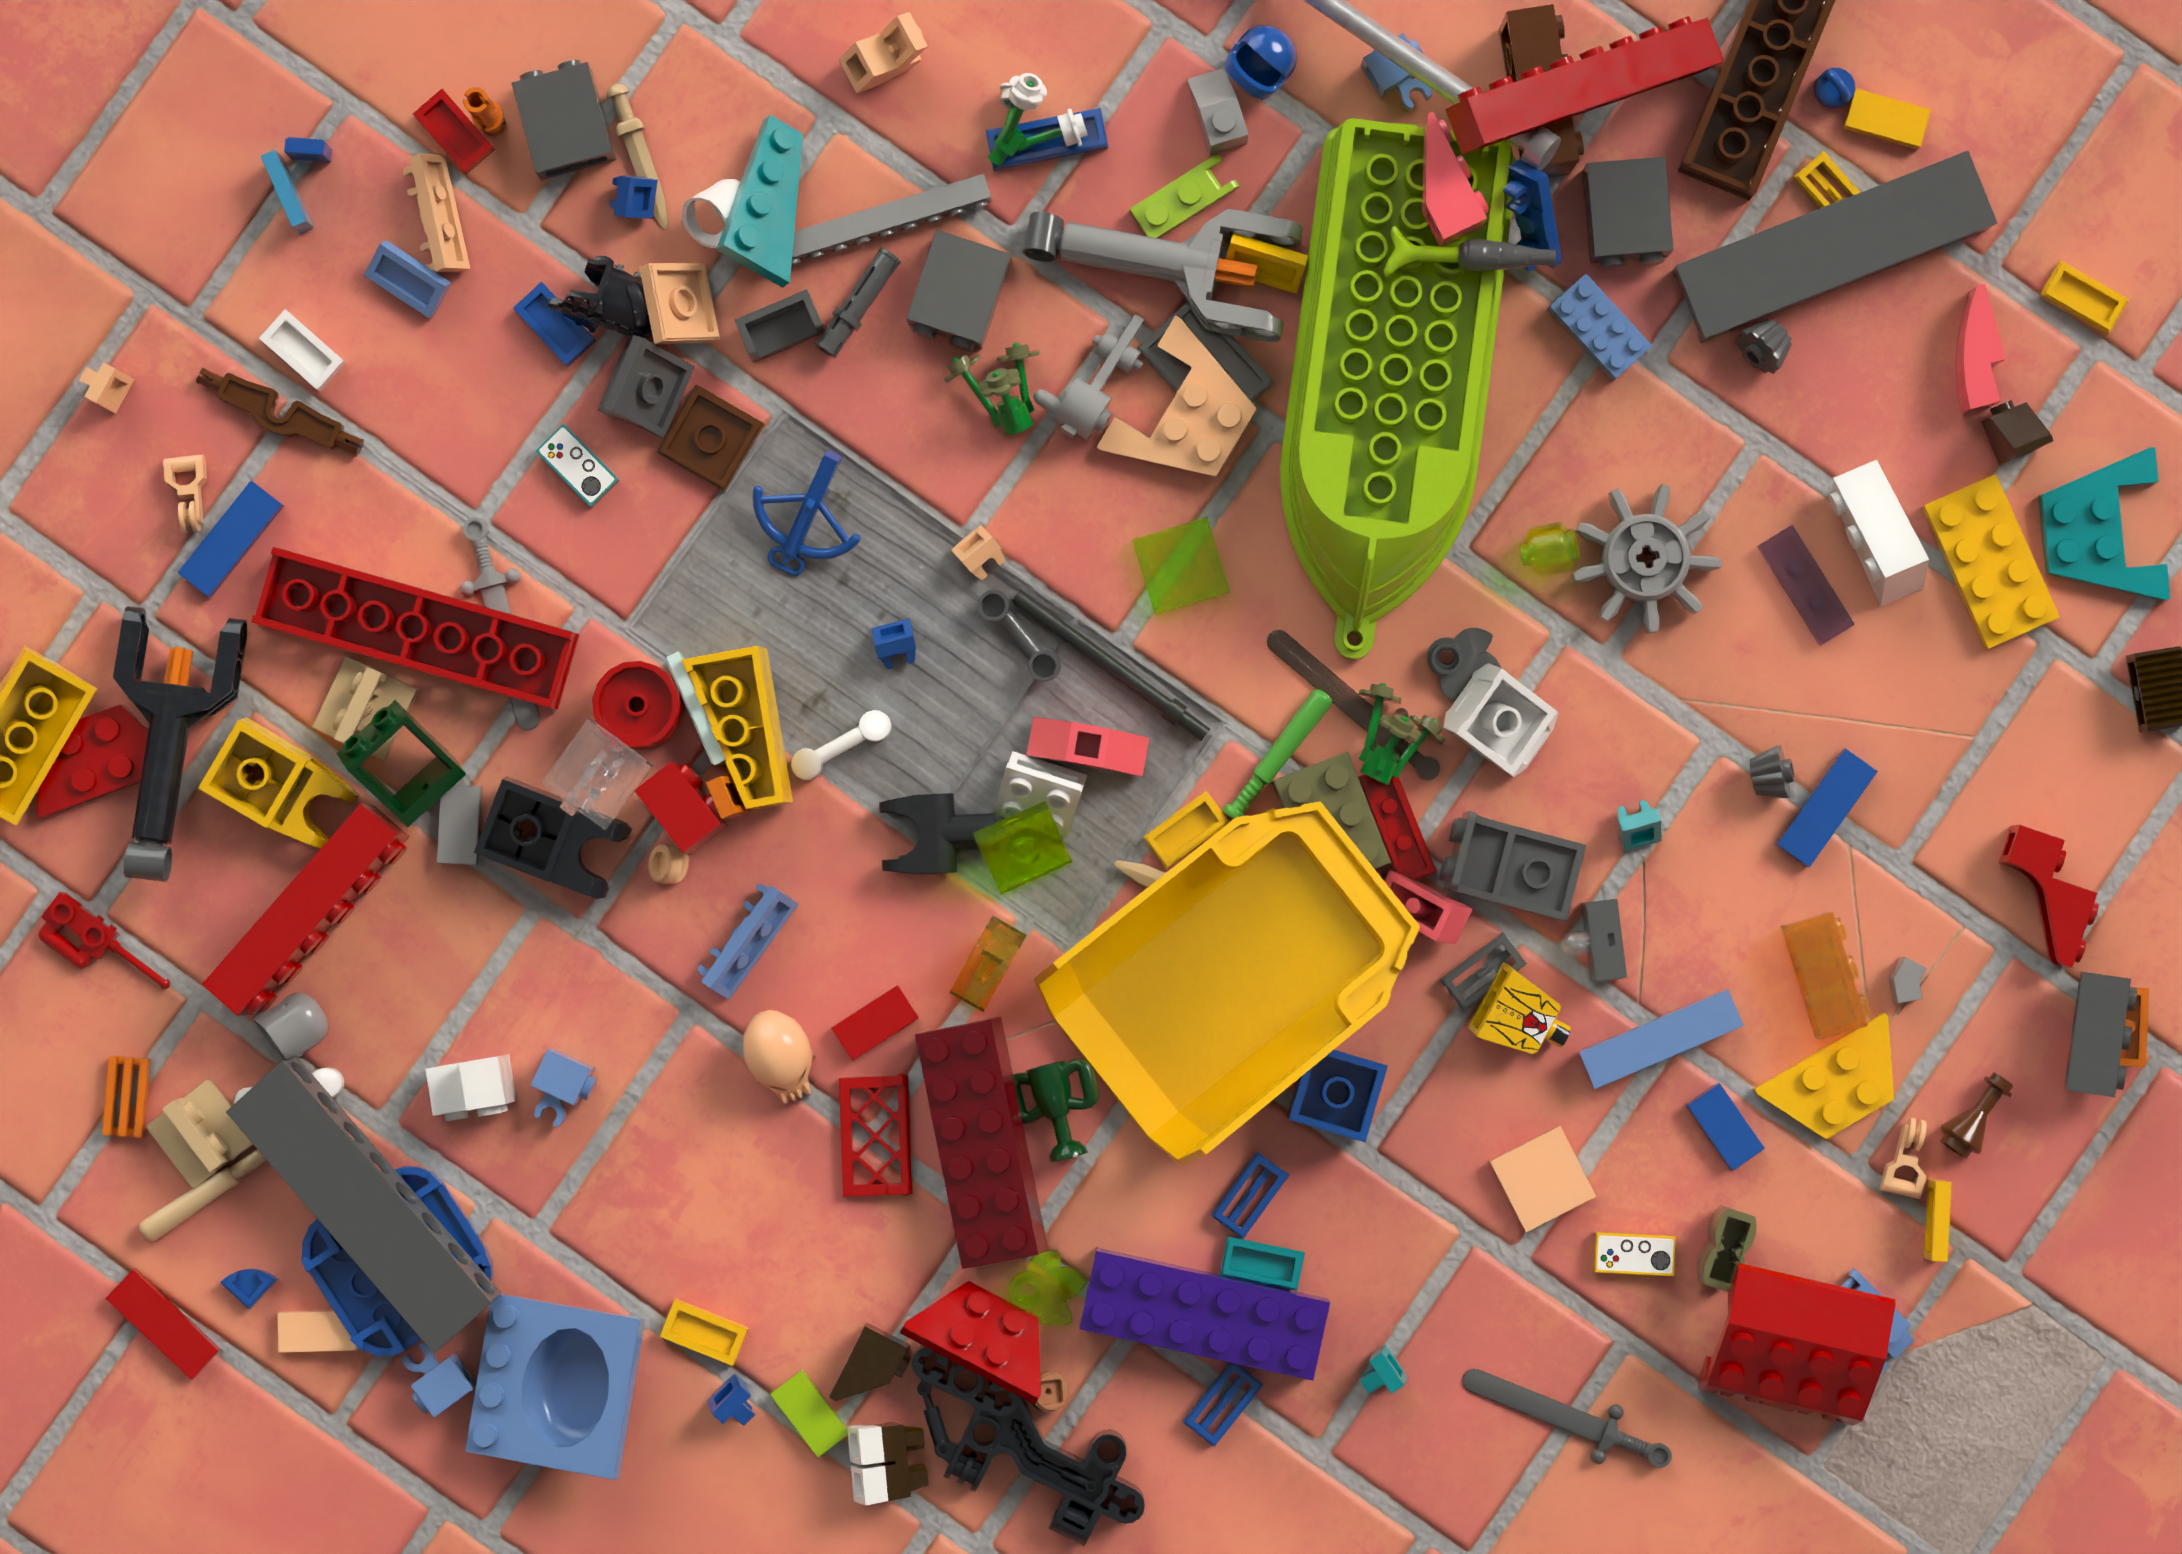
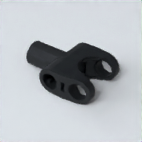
M953 793L912 795L879 802L880 813H897L900 816L910 818L917 826L919 833L918 842L911 852L899 856V859L882 860V871L911 874L957 872L956 851L998 849L996 813L955 815Z

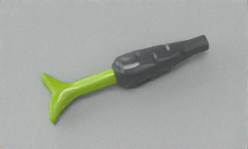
M1393 226L1391 238L1395 249L1387 261L1384 274L1388 277L1396 269L1414 261L1458 263L1466 271L1475 272L1537 265L1555 266L1556 250L1536 249L1484 239H1467L1459 247L1417 246L1408 241L1397 227Z

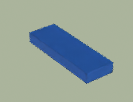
M1101 108L1073 113V115L1081 113L1088 136L1081 138L1082 146L1079 147L1078 143L1066 146L1064 137H1057L1032 145L1023 151L1017 150L1013 157L1008 155L1000 167L992 162L993 171L1108 149ZM1056 116L1020 123L1017 129L1028 138L1059 128L1060 124ZM1003 127L986 130L990 153L995 148L994 141L1002 132Z
M251 480L177 573L211 598L282 510L284 505Z
M1846 748L1843 749L1775 845L1807 868L1810 867L1878 771Z

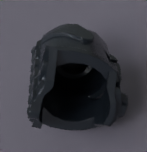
M596 256L595 260L588 259L584 271L589 280L598 287L597 294L571 290L565 299L550 298L548 302L549 308L560 310L564 317L575 321V324L578 326L582 325L588 328L591 333H594L600 325L603 328L615 330L617 333L626 335L630 339H632L633 335L646 338L652 334L640 272H635L634 276L623 270L624 265H614V261L607 256Z

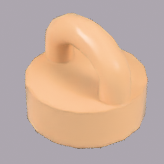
M657 845L650 854L648 864L649 873L653 881L663 884H676L682 881L688 870L689 856L683 853L678 846Z

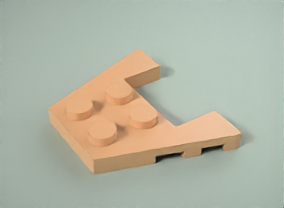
M1175 315L1157 346L1191 366L1189 374L1150 438L1114 417L1096 448L1101 451L1217 477L1258 409L1221 367L1203 343L1194 335L1187 324Z

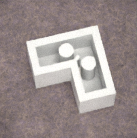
M509 1054L425 1069L433 1116L444 1114L445 1122L468 1118V1111L477 1109L478 1117L508 1111V1103L517 1101Z

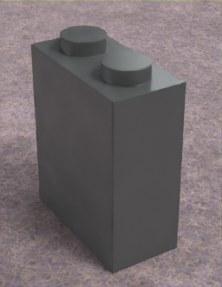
M580 60L566 61L557 66L558 70L544 74L542 70L529 71L520 75L519 81L511 83L535 172L541 180L616 160L594 75L588 62L581 63Z
M1653 157L1586 163L1582 170L1590 263L1601 262V268L1621 267L1625 265L1624 260L1640 259V265L1663 263V257H1668L1674 250L1666 158Z
M936 229L906 318L908 325L914 326L912 332L929 339H935L936 334L950 338V345L965 351L972 352L973 346L982 349L1012 262L1011 254Z

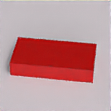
M440 89L413 113L465 175L495 151L490 142L443 89Z
M899 985L831 1027V1029L853 1061L919 1019V1016Z

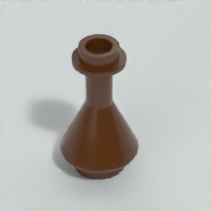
M1995 1072L1992 1073L1990 1078L1985 1076L1984 1080L1989 1086L1974 1107L1941 1125V1130L1945 1134L1940 1142L1965 1159L1969 1157L1971 1152L1975 1154L1981 1153L1988 1114L2002 1094L2008 1097L2012 1096L2009 1091L2013 1085Z

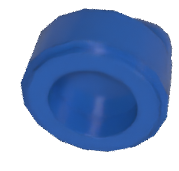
M1841 68L1825 70L1816 80L1814 86V93L1818 102L1830 109L1845 106L1855 92V81L1852 75Z

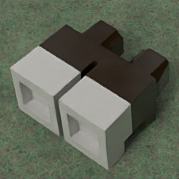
M895 1422L866 1426H847L850 1462L859 1464L851 1466L854 1502L870 1505L911 1497L910 1491L928 1486V1473L925 1464L908 1465L907 1451L924 1449L925 1442L922 1428L904 1426Z

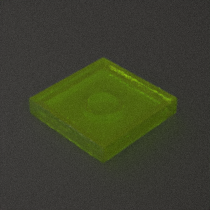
M1208 517L1132 539L1155 615L1230 593Z
M1046 801L973 833L1001 895L1073 863Z

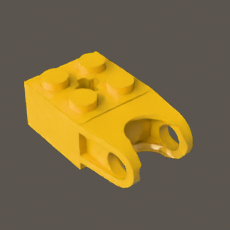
M247 717L237 720L198 789L263 827L270 828L320 849L330 838L313 823L310 817L309 810L312 800L317 795H329L352 803L359 796L352 786L314 756ZM259 764L263 768L264 778L254 781L251 778L254 772L250 771L249 768Z

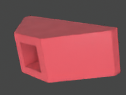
M1033 717L1026 756L1143 777L1149 738L1082 723Z

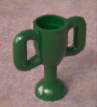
M1077 1058L1066 1063L1063 1060L1026 1070L1027 1073L1013 1074L1022 1122L1024 1124L1033 1123L1044 1116L1047 1119L1051 1118L1057 1145L1051 1150L1049 1155L1050 1162L1061 1161L1088 1153L1085 1145L1080 1141L1072 1139L1066 1114H1069L1070 1110L1092 1108L1098 1101L1099 1089L1093 1067L1087 1060ZM1075 1071L1078 1072L1084 1098L1072 1097L1069 1075ZM1020 1084L1031 1087L1032 1095L1037 1104L1029 1112L1025 1107Z

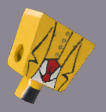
M1504 962L1468 1027L1481 1039L1531 1054L1538 1052L1544 1040L1562 1047L1571 1031L1569 1025L1556 1019L1561 1005Z

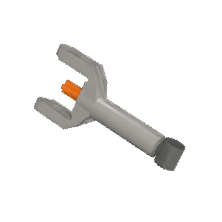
M1227 209L1206 222L1197 234L1180 243L1068 222L1063 229L1064 220L1057 215L1047 212H1033L1030 214L1022 250L1023 255L1041 262H1053L1057 259L1058 252H1060L1059 256H1061L1062 261L1173 281L1188 300L1190 310L1204 330L1265 342L1280 341L1284 323L1270 312L1212 301L1211 299L1215 281L1253 288L1257 265L1220 258L1223 239L1231 241L1234 232L1282 248L1296 247L1300 244L1303 231L1300 224L1287 219Z

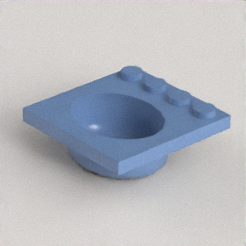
M501 1293L489 1306L465 1452L607 1479H619L645 1319Z

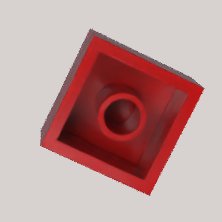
M671 761L634 791L683 853L691 855L728 825L721 819L712 796L709 794L705 797L698 788L703 784V781L694 769L686 763L681 766L679 763Z

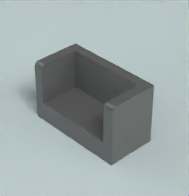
M807 289L735 319L753 362L821 335L825 331Z

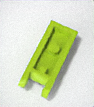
M1219 153L1130 208V213L1145 236L1163 237L1240 187L1236 180L1230 181L1221 187L1210 170L1223 161Z

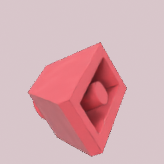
M1389 871L1384 882L1420 925L1419 932L1437 942L1456 944L1473 909L1439 890L1394 871Z

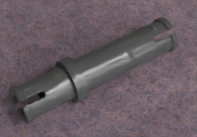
M880 247L873 261L860 277L840 308L836 307L832 312L834 317L815 342V346L830 357H837L848 337H850L854 330L858 331L861 327L860 321L885 286L891 274L901 263L899 258Z

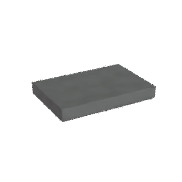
M1188 302L1137 347V350L1141 352V355L1177 393L1189 374L1191 366L1157 346L1176 315L1187 324L1189 329L1203 343L1252 403L1274 384L1269 375L1232 335L1204 330L1190 310Z

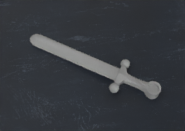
M470 518L464 523L463 533L471 540L475 557H477L476 561H478L480 576L474 583L471 581L463 582L460 586V591L464 596H471L475 591L481 590L485 607L511 614L503 583L516 584L520 581L521 574L514 568L509 569L506 574L495 571L486 538L489 533V527L480 518ZM510 697L518 726L524 730L534 729L539 723V713L536 704Z

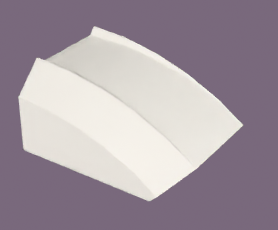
M1487 663L1472 674V678L1454 704L1446 711L1443 728L1497 767L1515 777L1528 767L1554 729L1559 713L1502 668Z

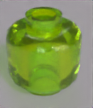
M1562 522L1531 527L1526 533V542L1519 544L1523 565H1531L1532 571L1539 577L1568 572L1572 569L1574 560L1580 559L1576 533L1574 529H1568Z

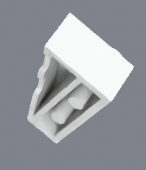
M1872 461L1834 477L1832 492L1828 495L1834 513L1837 516L1841 515L1849 542L1856 549L1880 607L1924 589L1929 558L1878 461Z

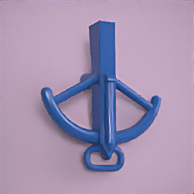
M830 450L824 454L806 494L763 496L762 487H754L753 508L756 518L764 532L780 545L771 548L768 553V562L773 567L789 575L798 576L805 568V562L801 556L811 559H831L847 553L860 542L861 537L859 534H853L850 538L847 536L823 502V499L829 493L830 483L842 460V456ZM803 502L788 536L780 532L771 523L763 504ZM818 510H820L841 539L842 544L831 548H814L804 544ZM776 552L782 553L783 565L773 559ZM794 559L798 561L799 567L797 570H792L784 566V564Z

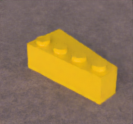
M752 646L681 659L696 689L694 691L700 705L703 706L712 726L710 728L715 740L719 743L724 754L726 765L745 809L757 810L793 803L768 649L761 646Z

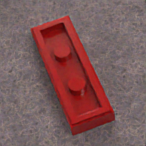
M1366 774L1358 776L1391 861L1390 864L1393 871L1415 881L1436 873L1437 870L1400 778L1392 776L1387 785Z
M136 1268L132 1269L105 1298L191 1380L221 1350Z

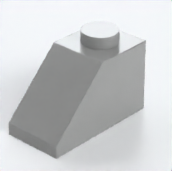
M1222 68L1187 79L1209 155L1247 144L1249 134L1237 96L1225 69Z

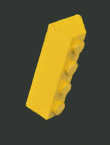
M25 645L21 648L0 684V817L16 826L97 688L66 668Z

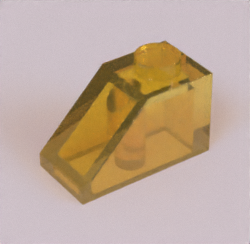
M992 916L969 955L950 994L984 1012L1027 934Z

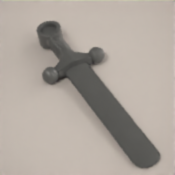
M1470 1369L1463 1376V1385L1470 1392L1598 1443L1597 1449L1591 1453V1460L1595 1464L1605 1462V1451L1613 1445L1631 1451V1453L1635 1452L1636 1455L1638 1454L1646 1458L1650 1464L1658 1468L1667 1466L1671 1461V1451L1663 1443L1651 1444L1641 1439L1639 1440V1438L1635 1439L1634 1436L1632 1437L1618 1430L1617 1420L1622 1418L1624 1414L1623 1408L1618 1404L1609 1407V1419L1605 1421L1479 1369Z

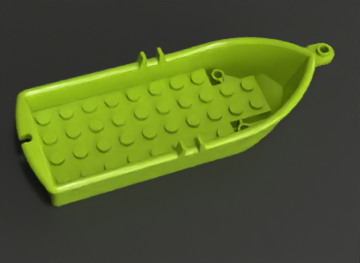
M1350 118L1338 128L1331 130L1323 143L1281 451L1280 488L1286 526L1299 561L1318 593L1337 614L1334 635L1335 647L1343 657L1356 660L1363 658L1370 652L1374 643L1376 621L1411 597L1440 566L1458 537L1468 514L1478 473L1504 270L1475 272L1466 271L1458 263L1414 261L1396 269L1390 276L1386 277L1384 268L1395 249L1391 238L1393 226H1396L1402 235L1414 245L1439 246L1422 213L1424 128L1418 127V124L1384 123ZM1450 130L1453 142L1449 144L1455 156L1461 155L1466 161L1471 174L1468 181L1474 192H1481L1489 212L1485 214L1487 219L1483 228L1445 246L1459 247L1467 239H1484L1508 243L1512 211L1507 209L1506 205L1512 200V197L1504 194L1503 190L1511 182L1508 167L1516 161L1511 144L1505 140L1462 155L1455 134ZM1349 634H1357L1361 639V643L1358 646L1350 645L1347 641Z

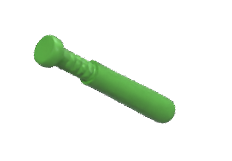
M1320 689L1311 692L1270 750L1254 769L1252 779L1241 790L1236 800L1231 805L1227 803L1223 807L1222 812L1232 820L1236 817L1244 816L1245 810L1253 802L1257 794L1260 793L1261 789L1266 784H1270L1283 765L1332 705V699L1329 695Z

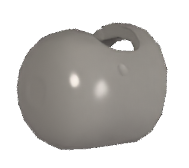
M299 992L290 994L272 1009L260 1012L253 1017L261 1033L274 1050L286 1061L296 1056L300 1057L324 1040L329 1029L327 1017L316 1000L305 993Z

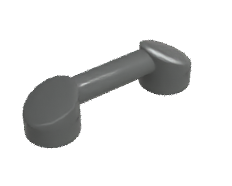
M989 590L983 593L978 600L980 615L988 621H999L1030 658L1028 669L1031 676L1041 682H1047L1056 678L1061 669L1059 656L1054 651L1043 650L1011 612L1012 604L1008 595L999 590Z

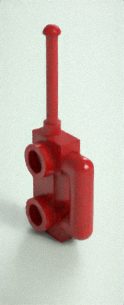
M59 892L41 916L46 923L38 933L39 939L75 967L85 968L93 957L102 959L109 949L111 952L119 954L159 984L161 989L165 990L170 987L169 979L165 980L120 946L121 943L116 940L120 935L116 932L117 927L112 924L108 926L103 922L105 919L101 915L96 917L68 893ZM65 926L82 938L81 948L75 947L59 935L58 932Z

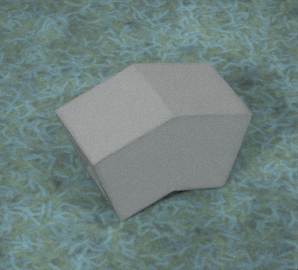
M1906 957L1899 958L1889 977L1893 1003L1922 999L1920 981L1927 969L1926 967Z

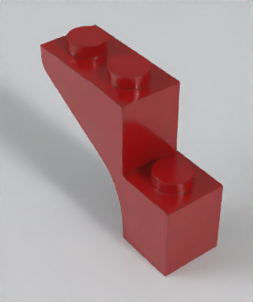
M2012 825L1999 863L2023 874L2034 887L2050 962L2062 968H2073L2074 962L2079 963L2085 952L2086 941L2082 940L2086 926H2091L2097 916L2099 904L2095 900L2098 893L2053 878L2054 872H2060L2066 858V851L2062 850L2065 840L2023 825Z

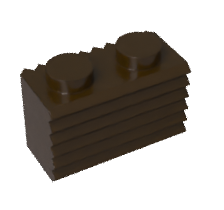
M2181 646L2127 655L2126 660L2139 733L2182 726Z

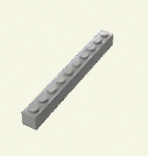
M984 174L794 231L791 266L800 264V260L810 257V260L821 258L824 256V252L833 250L834 253L844 251L848 248L847 245L857 243V245L867 244L871 242L870 238L880 236V238L890 237L894 235V231L902 228L904 231L913 230L918 227L917 224L927 221V224L936 223L941 220L942 216L948 214L951 217L959 216L965 213V209L971 207L974 210L987 207L988 202L992 200Z

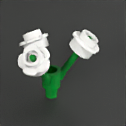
M1024 73L1020 77L1014 76L1010 78L1009 83H1002L1000 85L1002 93L1000 102L1008 107L1009 111L1002 132L994 141L996 146L988 155V159L995 165L1000 167L1008 155L1013 157L1017 150L1023 151L1032 145L1061 136L1064 137L1066 146L1078 143L1079 147L1082 146L1081 138L1088 136L1081 113L1073 115L1072 109H1067L1068 113L1057 116L1060 124L1059 128L1028 138L1017 129L1023 111L1036 109L1047 95V89L1039 77L1031 73Z

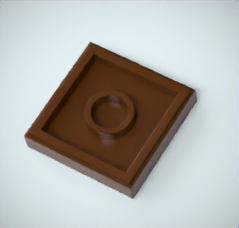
M696 384L657 453L726 492L765 424Z

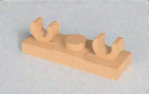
M419 153L411 156V166L403 169V175L414 176L416 184L414 188L407 190V193L410 196H417L420 219L423 223L425 234L428 237V242L420 245V251L431 252L433 262L425 266L434 272H463L471 269L445 155Z

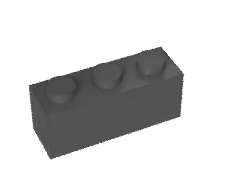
M2080 972L2065 1090L2115 1097L2116 1089H2124L2126 1066H2120L2119 1064L2121 1050H2129L2132 1027L2125 1026L2127 1010L2134 1011L2137 996V987H2130L2131 978Z

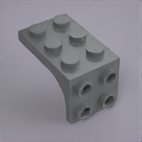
M1471 811L1463 813L1462 818L1454 819L1449 841L1454 842L1455 845L1452 856L1444 857L1439 874V879L1445 881L1444 890L1567 921L1586 849L1585 844L1491 820Z

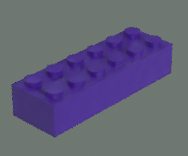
M1096 1247L1079 1329L1313 1381L1330 1301L1328 1298L1220 1276V1274Z

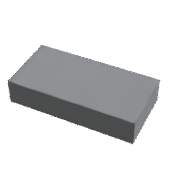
M454 785L440 798L437 863L479 864V855L475 854L474 850L480 837L482 786Z

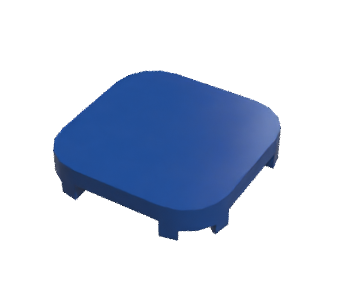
M403 1166L395 1169L492 1281L493 1262L488 1249L446 1184L434 1172L420 1166ZM316 1219L308 1227L303 1239L301 1260L306 1272L309 1271L351 1336L350 1340L360 1350L376 1356L396 1355L422 1340L323 1224Z

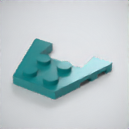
M2149 447L2038 496L2046 574L2086 584L2117 589L2120 592L2151 597L2154 600L2165 601L2171 599L2167 564L2126 567L2118 487L2147 485L2159 482L2155 447Z

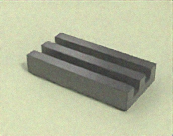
M1502 932L1439 980L1447 988L1462 1011H1465L1486 995L1494 978L1466 999L1461 995L1463 991L1510 956L1515 961L1510 966L1516 971L1520 970L1527 963ZM1499 945H1503L1505 948L1503 952L1455 987L1452 983L1455 978Z

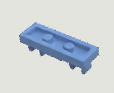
M763 884L756 886V889L762 892L763 897L757 905H753L747 900L745 901L744 907L751 912L750 915L746 916L742 923L734 929L729 941L723 948V952L716 948H711L709 952L716 957L713 966L707 969L699 965L697 968L699 973L705 976L701 982L729 1000L799 905L772 885L769 888Z

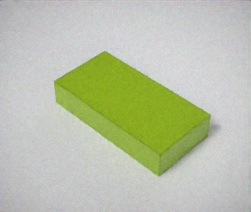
M803 1369L771 1392V1397L817 1457H820L848 1435L846 1425Z

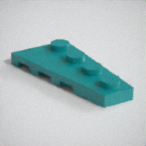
M770 114L762 121L716 250L783 288L790 283L803 133Z

